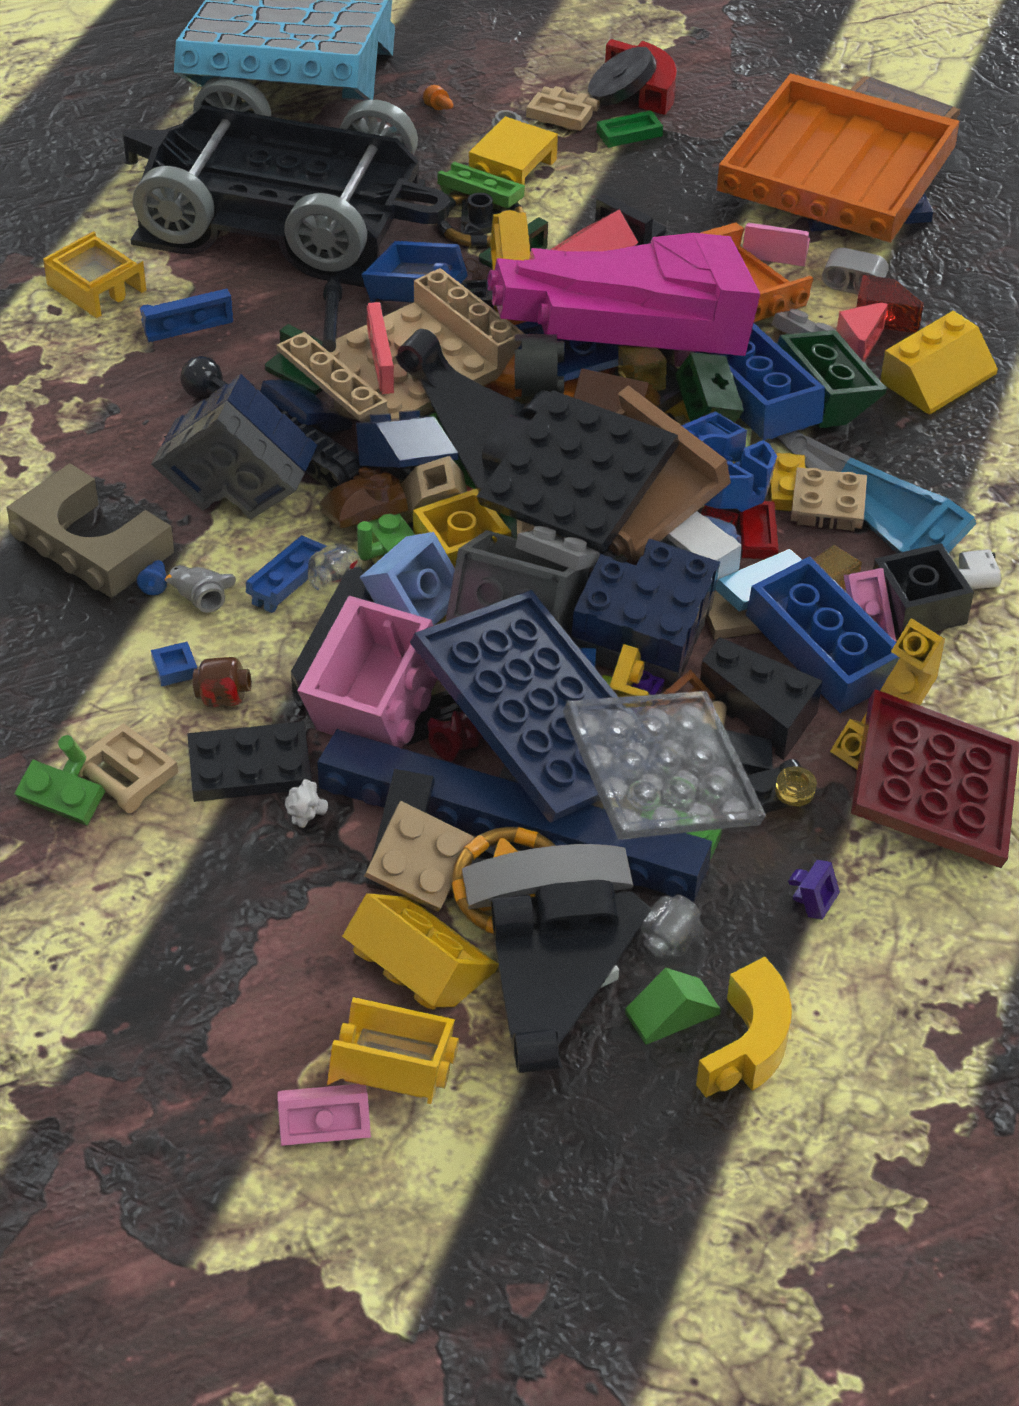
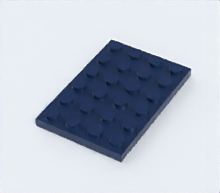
M532 590L415 632L410 641L413 648L550 823L662 773L671 763Z

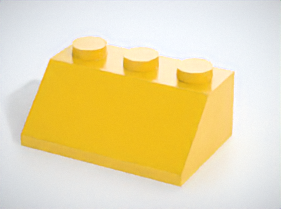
M952 311L885 350L880 381L930 415L996 375L998 368L979 327L962 315Z
M366 893L342 937L354 945L353 951L356 955L366 961L376 962L384 968L383 975L387 979L401 986L406 985L415 992L414 999L429 1009L455 1007L494 974L499 967L497 962L417 902L406 896Z

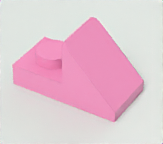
M878 568L843 575L846 593L896 641L884 569Z

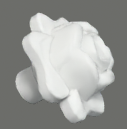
M304 779L300 787H293L289 790V796L285 799V807L287 813L292 815V824L304 828L308 821L315 817V814L324 815L326 813L328 802L318 797L317 784L315 782Z

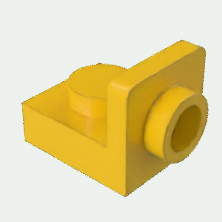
M623 644L610 687L625 706L635 709L638 708L639 704L648 706L651 700L649 692L631 687L632 683L638 684L640 682L645 662L640 661L641 655L638 648Z

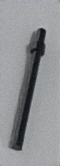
M335 276L330 277L323 288V298L326 303L322 347L330 353L336 349L338 307L343 295L340 280Z

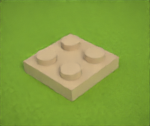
M400 801L364 877L439 912L452 886V872L456 859L463 848L473 840L474 836Z

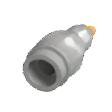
M178 565L171 569L169 575L165 577V581L177 588L179 593L191 601L196 608H199L202 612L211 613L218 610L224 604V589L234 586L236 578L233 574H219L202 567L188 568Z

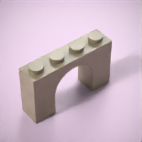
M68 464L6 507L9 531L15 539L24 541L36 549L41 556L50 558L61 565L66 572L73 573L86 581L94 590H100L110 598H113L135 582L138 574L145 567L152 564L155 560L163 561L174 553L171 525L144 510L118 530L104 536L81 537L69 533L66 529L99 504L95 478L74 465Z

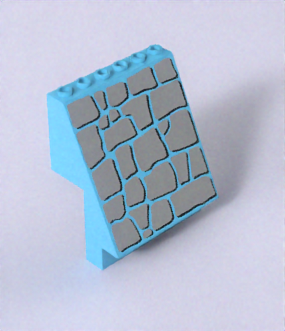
M205 0L176 40L174 73L197 87H203L213 77L342 87L343 99L373 100L377 54L393 56L395 25L391 22L392 0Z

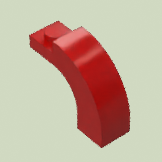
M610 39L606 44L605 63L615 55L634 47H647L657 60V66L651 79L640 89L639 108L666 115L675 100L677 68L674 60L661 48L645 41H641L638 46Z

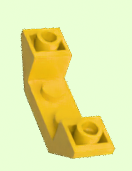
M911 618L891 650L900 659L880 691L921 705L937 679L945 638ZM866 714L861 722L849 719L830 750L831 753L857 770Z

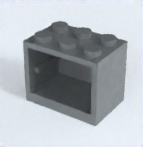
M488 530L458 549L446 621L532 590L568 635L572 633L574 609L586 586L589 568L576 571L515 548L517 538ZM493 536L497 538V542L493 541Z

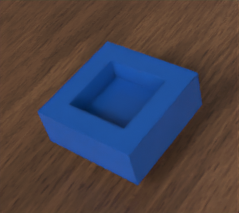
M188 641L151 650L152 662L161 687L193 679V671L197 669V665Z

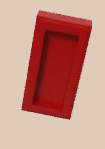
M764 501L743 512L738 510L741 557L747 559H767L777 555L779 548L775 502Z

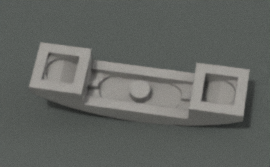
M573 844L534 848L500 855L462 868L468 909L491 907V898L535 894L541 887L555 883L607 880L613 884L614 891L631 889L633 887L626 849L611 845Z

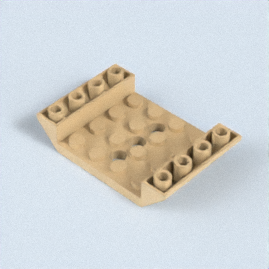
M439 268L414 280L413 303L383 317L394 365V393L382 394L379 390L367 325L337 338L336 349L331 353L306 332L277 344V351L359 421L369 422L370 415L391 413V419L399 418V411L420 410V416L434 411L421 382L401 368L396 360L399 347L416 330L427 329L438 338L442 353L448 363L456 371L482 386L498 379L514 355L515 349H518L522 341H515V334H524V332L507 319H500L498 312Z

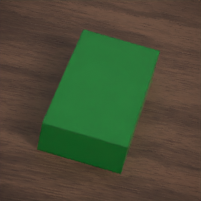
M650 110L598 121L596 132L605 145L610 148L663 136V125Z

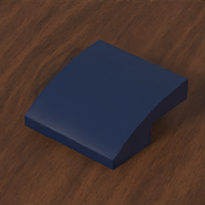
M267 380L262 382L260 392L280 409L287 411L288 415L292 418L296 417L300 424L305 423L307 426L315 425L326 434L352 428L353 423L305 387L285 380Z

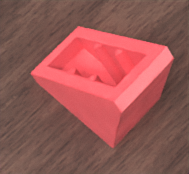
M881 302L839 311L837 332L863 362H865L884 331L888 304Z

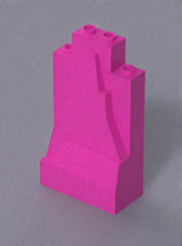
M702 233L652 237L650 244L608 251H558L531 248L529 260L497 258L495 270L489 271L487 283L488 291H492V304L497 306L500 319L538 322V324L542 325L545 334H557V339L746 356L760 298V292L731 236Z

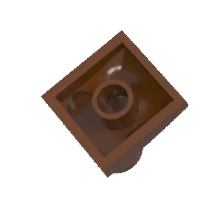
M378 466L361 467L359 475L354 476L353 480L334 488L319 503L320 511L340 529L359 524L362 521L368 522L379 519L385 514L395 515L409 511L407 499L399 480L390 472L380 469Z

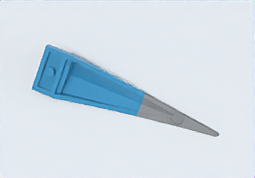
M798 431L776 437L793 454L805 455V466L807 468L867 475L863 522L896 553L940 543L943 544L949 553L977 524L974 516L950 499L873 468Z

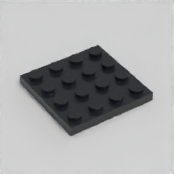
M552 391L478 493L479 505L533 526H545L556 530V535L564 538L582 539L587 542V547L605 553L679 446L678 435Z

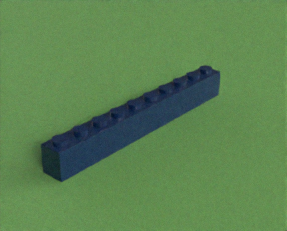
M336 729L317 761L319 788L333 794L344 795L369 805L385 808L394 769L434 776L435 783L427 814L476 837L496 828L521 827L538 832L556 846L599 844L624 847L633 885L665 893L673 898L695 902L709 869L712 848L711 840L593 805L586 806L550 823L519 783ZM509 842L515 849L519 851L534 849L514 842Z

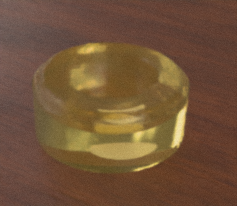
M787 767L778 774L775 792L777 797L787 805L804 806L813 800L817 781L815 776L803 767Z

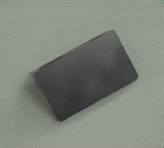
M604 193L596 198L595 222L620 209L638 241L635 246L650 244L652 237L663 236L666 233V227L653 221L652 217Z

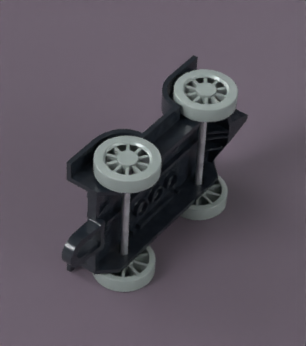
M213 77L203 85L197 94L193 104V113L182 124L165 130H125L123 132L124 163L128 165L136 164L138 162V155L148 159L142 179L133 194V207L138 218L139 227L130 239L131 245L180 254H196L209 249L223 230L278 240L284 257L291 265L306 275L321 280H328L330 277L335 276L340 280V283L365 287L362 274L380 257L379 246L393 219L420 224H437L449 216V197L441 190L426 187L425 180L419 179V160L414 156L417 149L418 136L413 122L400 108L386 101L365 100L357 103L348 111L340 128L271 117V110L267 99L251 82L246 79ZM376 117L382 119V121L378 122ZM389 122L393 126L389 127L386 123ZM406 199V200L418 201V202L429 203V204H434V205H432V206H425V205H419V204H413V203L403 202V200Z

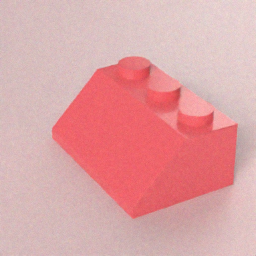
M619 209L583 228L550 250L608 251L632 247L638 241Z

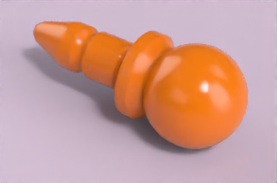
M430 85L424 90L423 101L426 105L436 110H449L454 107L448 93L442 87Z

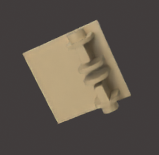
M797 467L791 521H798L797 525L815 526L817 516L819 517V528H822L825 517L830 518L829 529H833L834 519H837L836 529L853 532L855 528L862 529L867 475Z

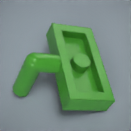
M400 513L395 515L385 514L379 519L368 522L362 521L357 525L358 557L363 561H367L382 555L384 556L406 536H412L415 533Z
M65 735L58 741L59 748L68 758L63 770L32 759L14 794L21 801L88 826L105 790L99 784L78 777L86 761V755L71 736Z

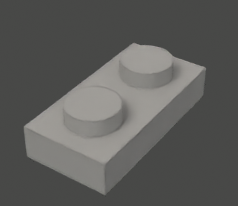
M798 309L775 313L771 324L787 334L835 330L827 324L814 323L808 319L807 313Z
M535 526L532 531L518 533L515 547L576 571L594 567L600 555V551L587 547L586 541L579 538L557 536L556 530L545 526Z

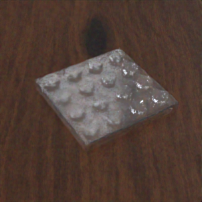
M707 691L567 701L562 712L618 840L760 825L764 820L766 814Z

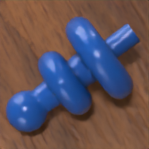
M155 560L140 571L137 576V584L142 592L154 596L160 595L167 588V582L165 581L167 573L164 563L160 560Z

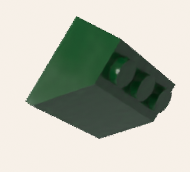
M836 330L779 336L777 344L825 387L823 422L816 424L818 428L847 425L885 395L887 388Z

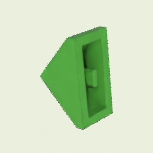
M666 967L625 1008L626 1016L645 1045L718 1016L721 1013L720 1007L700 978Z

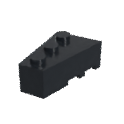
M719 637L703 658L700 674L702 683L716 697L713 701H721L727 706L726 715L731 719L739 718L750 727L749 733L751 735L772 739V746L776 748L775 754L782 760L787 757L818 713L823 680Z

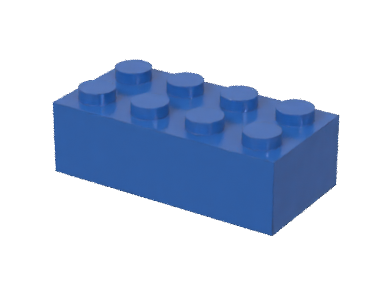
M753 323L746 356L695 351V353L726 356L743 404L744 411L739 418L762 440L774 439L780 435L803 430L823 422L825 387L756 324Z
M810 556L751 586L746 616L799 671L823 680L821 694L839 713L870 698L875 689L881 690L900 657L891 652L896 642Z

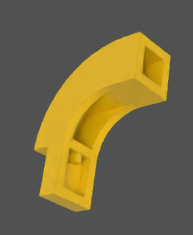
M766 957L730 974L727 1001L744 1020L748 1031L733 1043L699 1060L696 1086L706 1098L720 1090L728 1091L738 1084L740 1079L747 1084L751 1091L755 1090L775 1073L785 1055L792 1016L791 999L784 980Z

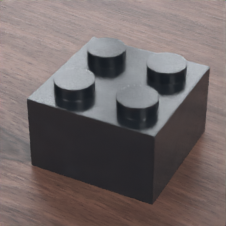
M942 543L874 559L873 569H884L894 631L898 637L901 636L911 618L933 632L968 623L974 591Z

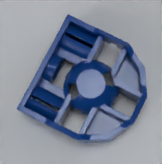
M716 411L681 425L727 460L731 483L705 504L706 506L717 509H737L743 512L765 501L777 455L769 443L762 440L745 447L747 430Z

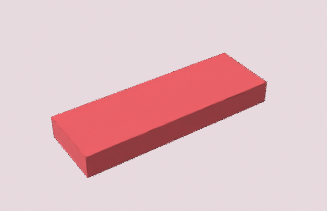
M380 302L368 303L367 332L379 390L382 394L394 393V365Z

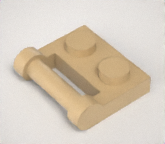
M123 723L84 751L86 761L78 776L83 779L88 778L92 782L101 785L105 792L117 800L118 807L126 813H133L140 807L144 798L178 773V765L174 759ZM105 761L133 783L125 787L97 765Z

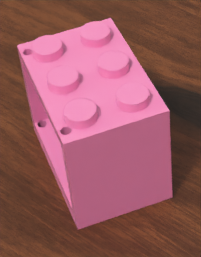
M348 596L297 690L316 730L333 735L336 729L403 748L404 744H407L414 734L415 722L419 714L427 709L431 700V691L438 680L410 644L415 632L434 626L432 620Z

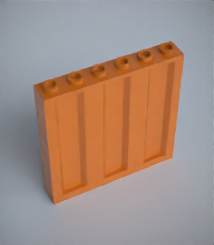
M790 73L719 164L717 191L891 243L955 148L960 121Z

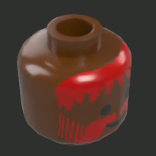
M236 657L204 659L199 669H194L193 671L195 697L201 699L207 707L240 705L244 699L245 692L251 691L252 680L250 670L243 669L241 662Z

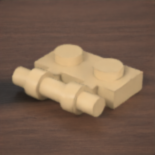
M544 86L542 93L538 92L526 107V117L538 120L541 123H551L563 126L569 130L582 131L592 117V111H598L600 100L590 98L589 94L580 92L577 95L566 92L565 88L555 86L553 89Z

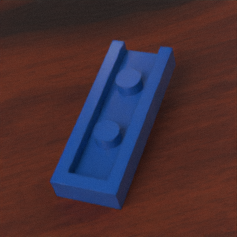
M228 289L155 306L147 304L140 308L142 326L148 342L233 322L232 299Z
M301 535L246 581V593L252 596V605L259 608L264 605V610L273 613L284 599L331 560L332 548Z

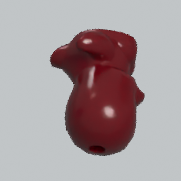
M453 711L451 721L430 718L427 723L428 739L431 748L437 755L449 762L455 760L460 751L476 749L485 740L463 711L460 713Z

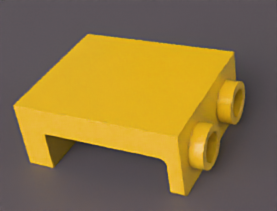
M505 116L469 151V167L525 185L526 176L540 162L552 165L557 160L558 134Z

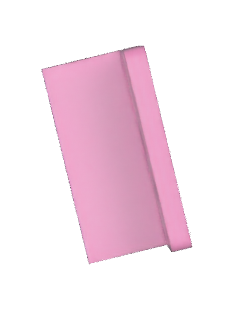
M754 223L746 224L743 248L759 260L805 266L810 243L809 232Z
M351 1084L278 1091L281 1146L371 1138L368 1093L365 1085Z

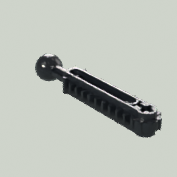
M204 356L191 358L182 367L180 375L181 384L191 397L198 399L210 398L211 394L226 384L229 385L223 381V373L220 366L211 358ZM274 404L282 414H285L301 429L307 438L309 437L318 445L305 473L325 485L330 491L345 482L353 480L354 476L359 475V469L364 466H360L359 456L356 453L340 445L312 425L300 424L296 417L292 418L288 415L287 411H283Z

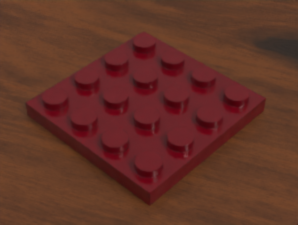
M875 689L868 702L850 814L1002 868L1008 860L1019 742Z

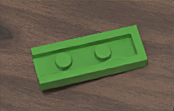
M457 162L451 164V170L448 172H438L437 184L440 185L441 191L447 195L454 190L468 195L486 193L492 197L494 204L506 208L511 207L524 197L525 185Z

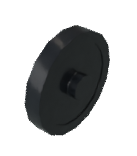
M647 47L627 49L612 57L596 71L589 82L588 92L593 99L600 100V105L608 106L619 103L632 96L651 79L656 70L657 60Z

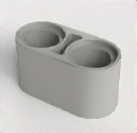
M837 248L829 256L822 273V280L829 288L871 297L880 292L889 270L888 263L883 257L876 254L848 248Z

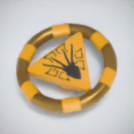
M502 827L489 830L469 842L456 859L451 884L456 904H458L460 910L469 921L485 932L494 934L492 916L484 913V911L491 910V907L468 909L462 868L471 865L473 860L495 844H497L493 857L518 852L509 842L531 848L556 846L538 832L521 827Z

